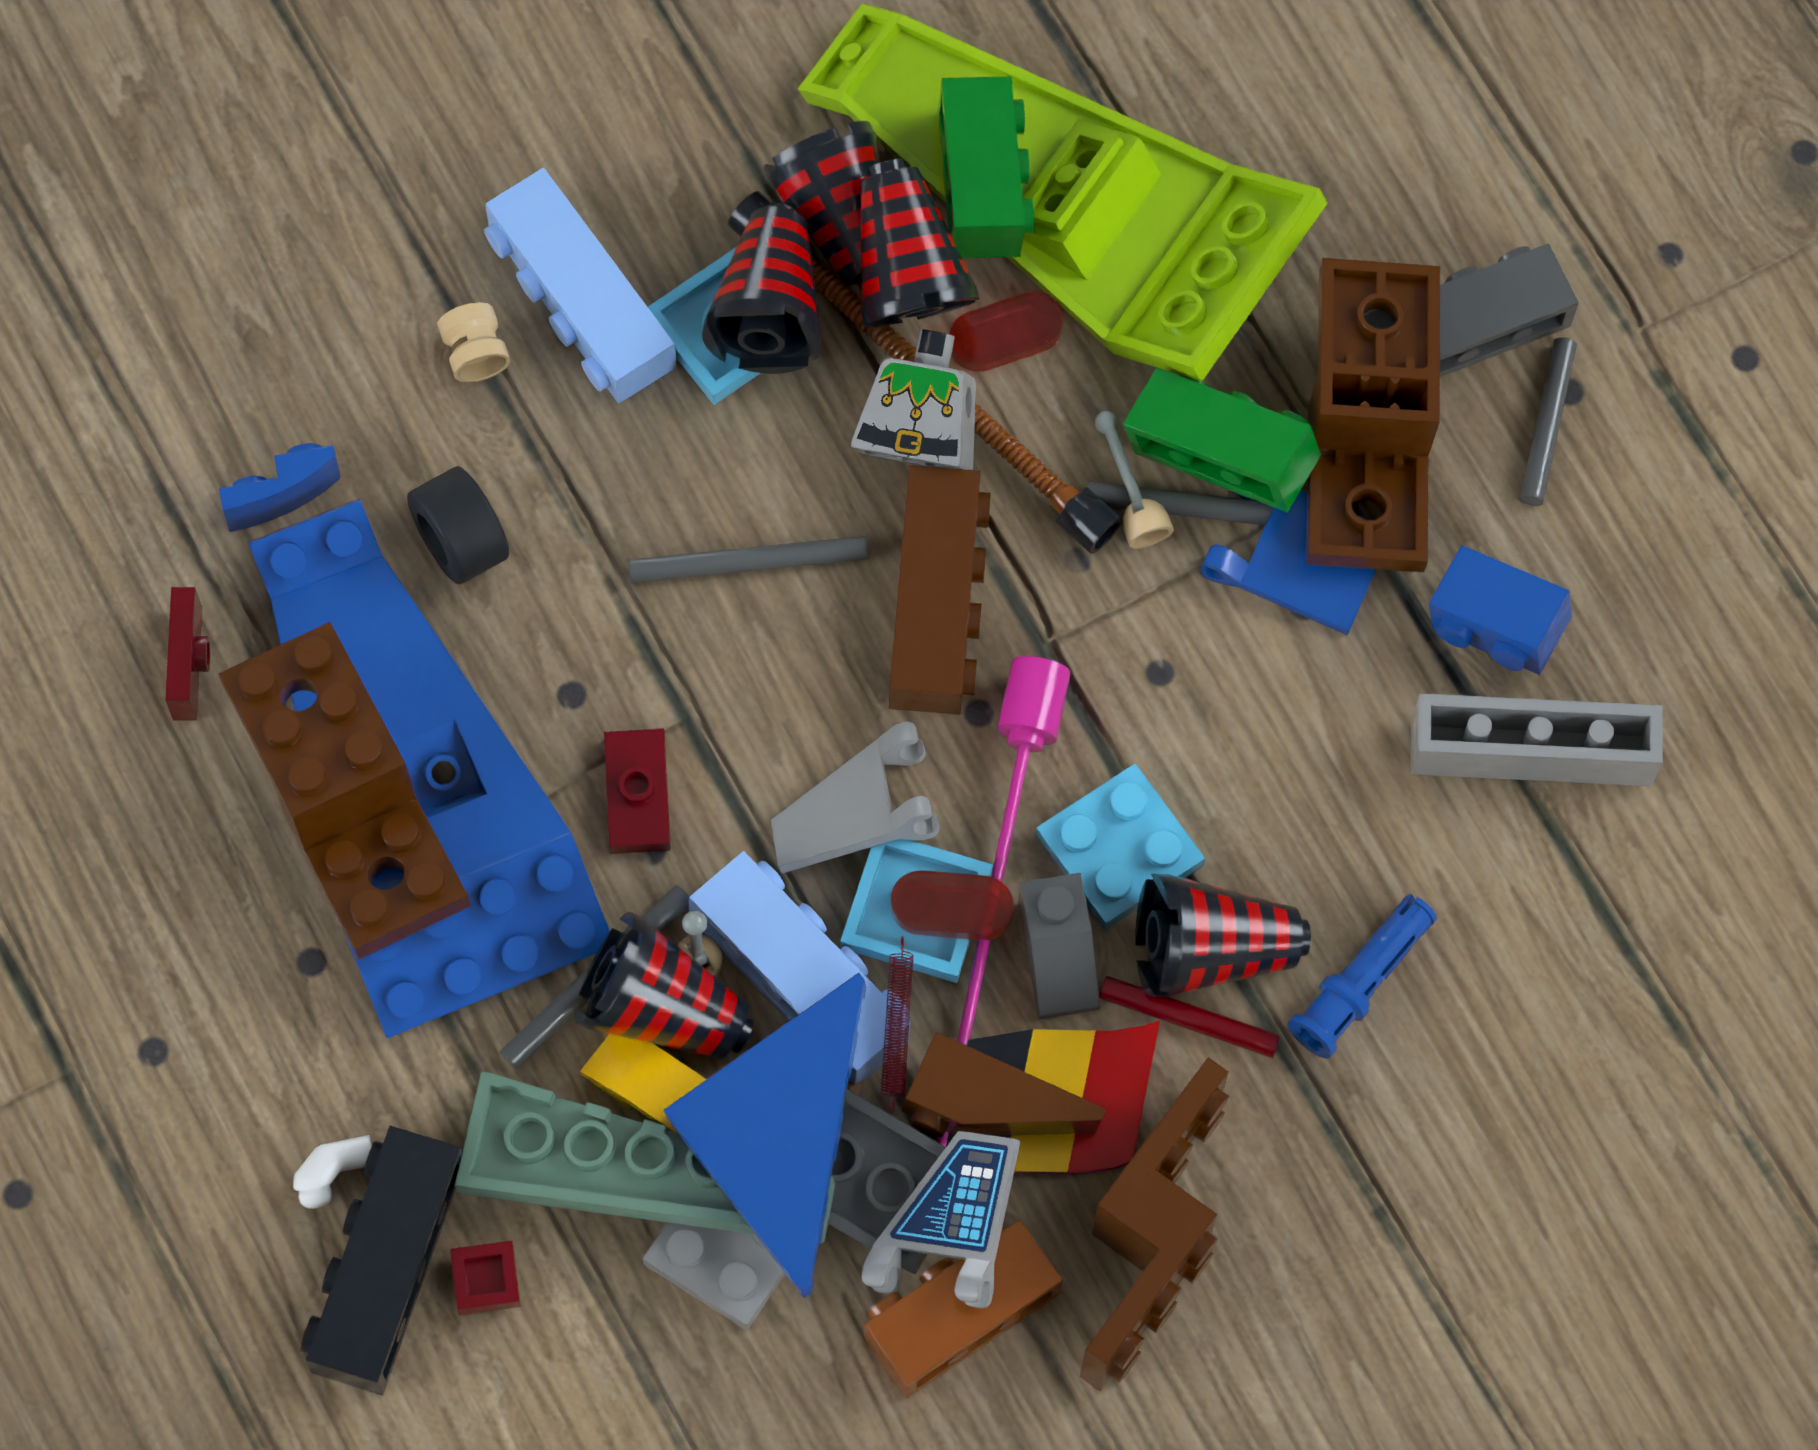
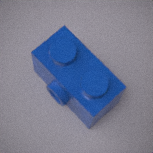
M1463 545L1459 548L1429 602L1432 628L1444 641L1459 648H1467L1470 645L1489 653L1495 662L1509 670L1521 671L1524 668L1538 675L1542 673L1572 618L1570 590Z

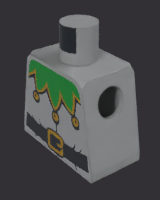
M921 329L914 362L885 357L880 365L853 435L851 448L866 456L915 465L965 470L973 469L976 382L966 372L949 368L954 336L938 331Z

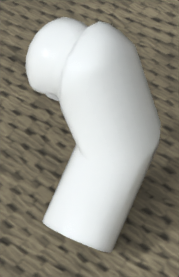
M370 1135L321 1144L312 1151L294 1174L293 1188L299 1191V1202L304 1207L314 1209L327 1205L332 1199V1191L329 1184L333 1182L339 1172L365 1167L372 1146Z

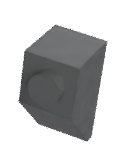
M1081 873L1020 882L1018 907L1039 1019L1099 1010L1100 1003L1092 929Z

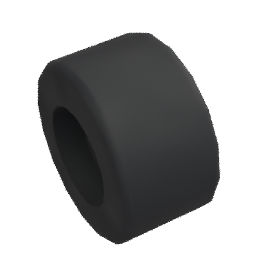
M460 466L451 468L408 493V506L424 543L440 568L454 583H465L509 557V545L495 511L476 481Z

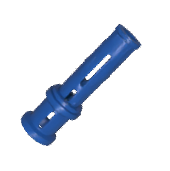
M1407 894L1392 915L1357 953L1352 962L1339 975L1332 974V976H1328L1322 981L1319 996L1302 1015L1294 1014L1287 1024L1290 1032L1301 1045L1319 1057L1331 1058L1337 1049L1335 1042L1354 1020L1361 1021L1368 1014L1369 998L1374 994V991L1384 979L1386 980L1418 939L1436 922L1437 916L1426 902L1419 897L1415 899L1412 894Z

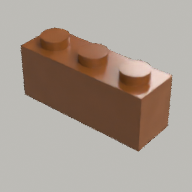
M1020 1219L1007 1228L1002 1226L994 1263V1292L991 1304L987 1308L970 1307L965 1301H961L956 1297L955 1285L965 1260L959 1259L953 1263L950 1257H947L928 1268L919 1277L922 1285L902 1298L898 1292H894L880 1300L868 1311L867 1314L870 1320L864 1324V1339L906 1399L1060 1295L1063 1279Z

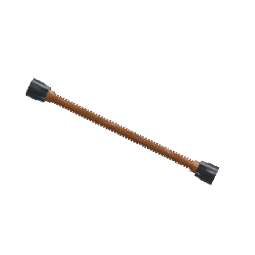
M760 191L751 193L733 211L729 218L728 226L741 237L751 214L757 209L773 203ZM812 255L815 286L818 292L822 293L825 298H829L830 303H834V306L839 308L840 312L844 313L847 318H850L851 322H855L857 327H861V331L866 332V335L871 337L872 341L877 342V345L882 347L884 351H887L889 356H893L895 359L914 362L916 348L911 346L910 342H906L904 337H900V333L895 332L893 327H890V325L871 328L864 327L861 313V298H858L857 294L852 293V290L847 288L840 279H836V276L831 274V271L826 269L823 264H820V261L816 260ZM975 402L974 433L979 434L981 439H985V443L990 444V447L995 449L997 454H1001V457L1006 459L1007 463L1012 464V467L1017 469L1018 473H1023V477L1025 479L1028 478L1029 483H1034V487L1039 488L1040 493H1045V497L1050 498L1051 506L1060 514L1056 523L1090 554L1099 551L1115 535L1123 519L1088 487L1080 493L1073 485L1063 484L1062 479H1057L1056 474H1052V471L1047 469L1045 464H1041V461L1036 459L1034 454H1030V451L1025 449L1023 444H1019V441L1014 439L1012 434L1008 435V431L1003 429L1002 425H997V421L992 420V416L987 415V412L981 410V406L976 405Z

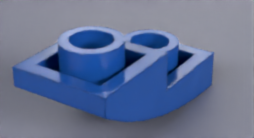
M315 443L294 446L286 454L274 456L277 478L266 479L262 476H248L238 479L232 486L219 488L222 510L229 532L253 527L288 514L329 489L341 478L334 446L322 447Z

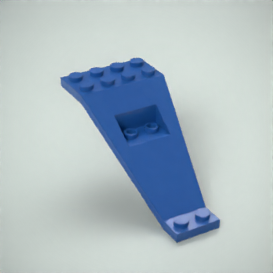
M356 499L247 542L270 598L279 645L331 622L403 757L416 798L470 900V907L362 959H358L346 936L386 1038L596 954L610 930L571 831L383 557L361 500ZM305 690L293 693L291 700L294 711L305 710L312 706L316 701L317 695ZM440 761H448L453 766V774L445 782H437L433 780L431 775L433 766ZM385 868L375 875L372 885L381 890L392 889L400 884L404 873L397 868Z

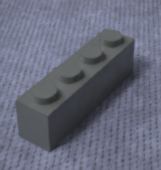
M1549 243L1532 250L1527 246L1513 249L1504 254L1498 260V263L1477 270L1476 267L1461 269L1449 276L1445 283L1440 285V377L1571 327L1579 302ZM1370 310L1364 314L1367 323L1377 329H1387L1395 324L1393 318L1382 310Z

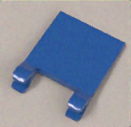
M1300 490L1288 513L1273 507L1249 563L1224 546L1213 545L1209 549L1201 567V574L1204 578L1215 583L1241 588L1345 635H1348L1376 571V569L1306 564L1307 492ZM1238 494V496H1239L1240 498L1247 499V500H1253V499H1250V498H1248V497H1245V496H1243V495Z

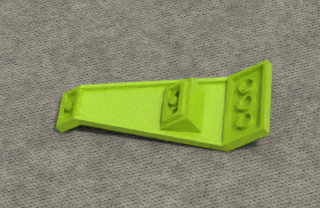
M862 3L799 86L798 90L807 104L848 115L855 122L869 121L875 132L876 141L896 159H904L906 168L918 167L927 187L945 202L938 119L941 79L1011 76L1013 99H1023L1025 130L1023 135H1017L1018 149L1027 148L1029 152V183L1021 184L1023 198L1033 199L1034 231L1033 234H1024L1020 257L1006 258L1114 355L1202 382L1328 204L1320 188L1230 164L906 15Z

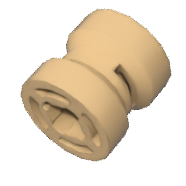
M477 302L458 306L445 313L437 322L443 343L450 346L453 352L449 361L456 380L468 383L485 380L501 373L510 364V357L505 342L496 337L495 331L498 328V321L493 306L490 304Z

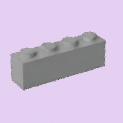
M1419 693L1412 715L1411 774L1652 786L1663 763V705Z

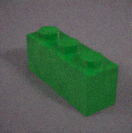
M1011 76L942 78L938 119L948 230L962 258L1020 257L1024 234H1033L1034 231L1033 199L1023 198L1021 184L1029 183V152L1027 148L1018 149L1017 135H1023L1025 130L1023 99H1013Z
M1158 367L1153 372L1123 422V427L1135 454L1287 513L1321 456L1311 425L1300 415L1287 410H1282L1280 413L1259 406L1252 398L1241 392L1230 391L1227 394L1208 387L1204 381L1200 382L1176 375Z

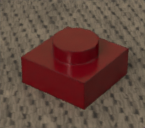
M512 1240L450 1249L456 1306L459 1315L521 1307Z

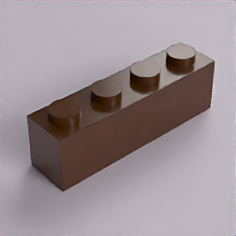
M909 465L889 687V709L961 715L962 695H974L977 659H965L967 638L979 639L982 603H970L972 583H984L986 548L975 547L976 527L988 528L991 493L979 492L981 471Z

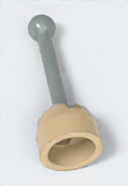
M1111 411L1100 412L1096 416L1095 427L1106 436L1132 502L1127 507L1122 521L1123 531L1131 548L1138 549L1159 543L1174 532L1169 515L1162 504L1155 500L1142 498L1116 432L1118 418Z
M690 911L684 916L682 921L683 929L690 935L681 940L677 946L701 966L708 963L710 966L705 969L717 978L723 967L722 950L713 938L702 934L707 927L705 915L699 911Z

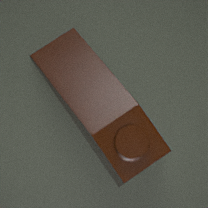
M935 1032L906 1095L901 1111L912 1116L909 1122L917 1129L936 1137H944L945 1132L956 1135L958 1131L991 1136L1096 1133L1106 1109Z

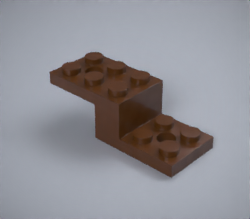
M1322 258L1319 269L1318 374L1308 406V423L1311 425L1321 456L1307 479L1306 564L1425 572L1428 563V456L1440 423V266ZM1370 310H1382L1393 318L1395 324L1387 329H1377L1367 323L1364 314ZM1358 500H1371L1380 506L1383 515L1376 520H1364L1355 514L1352 504Z
M331 622L218 673L229 699L272 780L283 813L358 959H362L471 906L467 892L416 798L406 763ZM305 690L317 695L314 704L305 710L294 711L285 707L286 701L295 692ZM385 868H397L404 873L400 884L392 889L381 890L372 885L375 875Z
M1209 1057L1097 1206L1092 1235L1143 1271L1085 1349L1080 1377L1099 1391H1101L1110 1377L1119 1383L1124 1379L1141 1354L1138 1349L1145 1339L1141 1336L1147 1327L1155 1333L1160 1330L1178 1303L1175 1299L1182 1289L1178 1286L1180 1282L1185 1278L1193 1284L1214 1255L1211 1250L1218 1241V1238L1212 1234L1217 1213L1175 1184L1189 1163L1186 1157L1193 1147L1191 1142L1196 1137L1204 1143L1216 1129L1225 1114L1222 1109L1227 1103L1229 1095L1223 1091L1229 1071Z

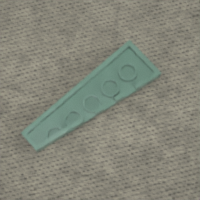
M481 1071L455 1183L459 1194L754 1234L680 1135L669 1131L665 1125L645 1119L643 1123L612 1114L611 1110L606 1107L589 1102L586 1105L556 1097L553 1091ZM831 1176L828 1190L829 1199L821 1243L823 1244L835 1190L833 1176Z

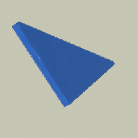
M860 973L851 977L663 1110L668 1121L803 1298L812 1293L814 1267L818 1245L821 1244L829 1199V1184L833 1162L836 1160L844 1116L843 1106L857 1044V1029L861 1006L866 994L867 987Z

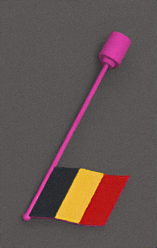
M1020 656L1012 659L997 728L1000 734L1008 738L1007 744L1012 748L1018 749L957 1042L1106 1109L1096 1133L998 1136L1020 1141L1014 1173L1087 1174L1128 1165L1134 1157L1160 1020L1143 1026L1112 1031L1031 1029L970 1039L1029 752H1040L1043 749V745H1051L1057 741L1071 673L1066 666L1058 662L1033 656ZM945 1132L944 1137H937L936 1142L947 1147L955 1135Z

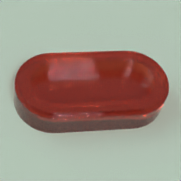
M1026 292L968 311L960 315L950 329V335L955 337L951 355L961 367L970 371L982 372L1047 351L1057 343L1061 336L1063 323L1061 308L1052 297L1044 293Z
M918 870L905 874L894 885L891 893V913L895 922L903 930L914 935L984 941L1000 936L1008 928L1013 915V898L1007 886L994 877Z

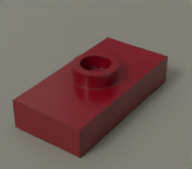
M171 587L165 701L173 721H197L199 672H209L210 639L209 636H201L202 605L195 587Z
M664 728L604 732L610 854L670 851Z

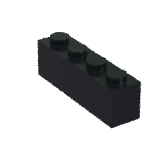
M391 1125L388 1128L384 1142L375 1140L372 1144L364 1168V1176L371 1179L363 1201L354 1198L345 1218L343 1234L350 1237L342 1259L337 1257L331 1259L323 1280L322 1293L329 1295L321 1318L314 1315L310 1318L303 1335L301 1352L307 1353L306 1362L312 1374L383 1396L456 1190L455 1183L462 1157L461 1147Z

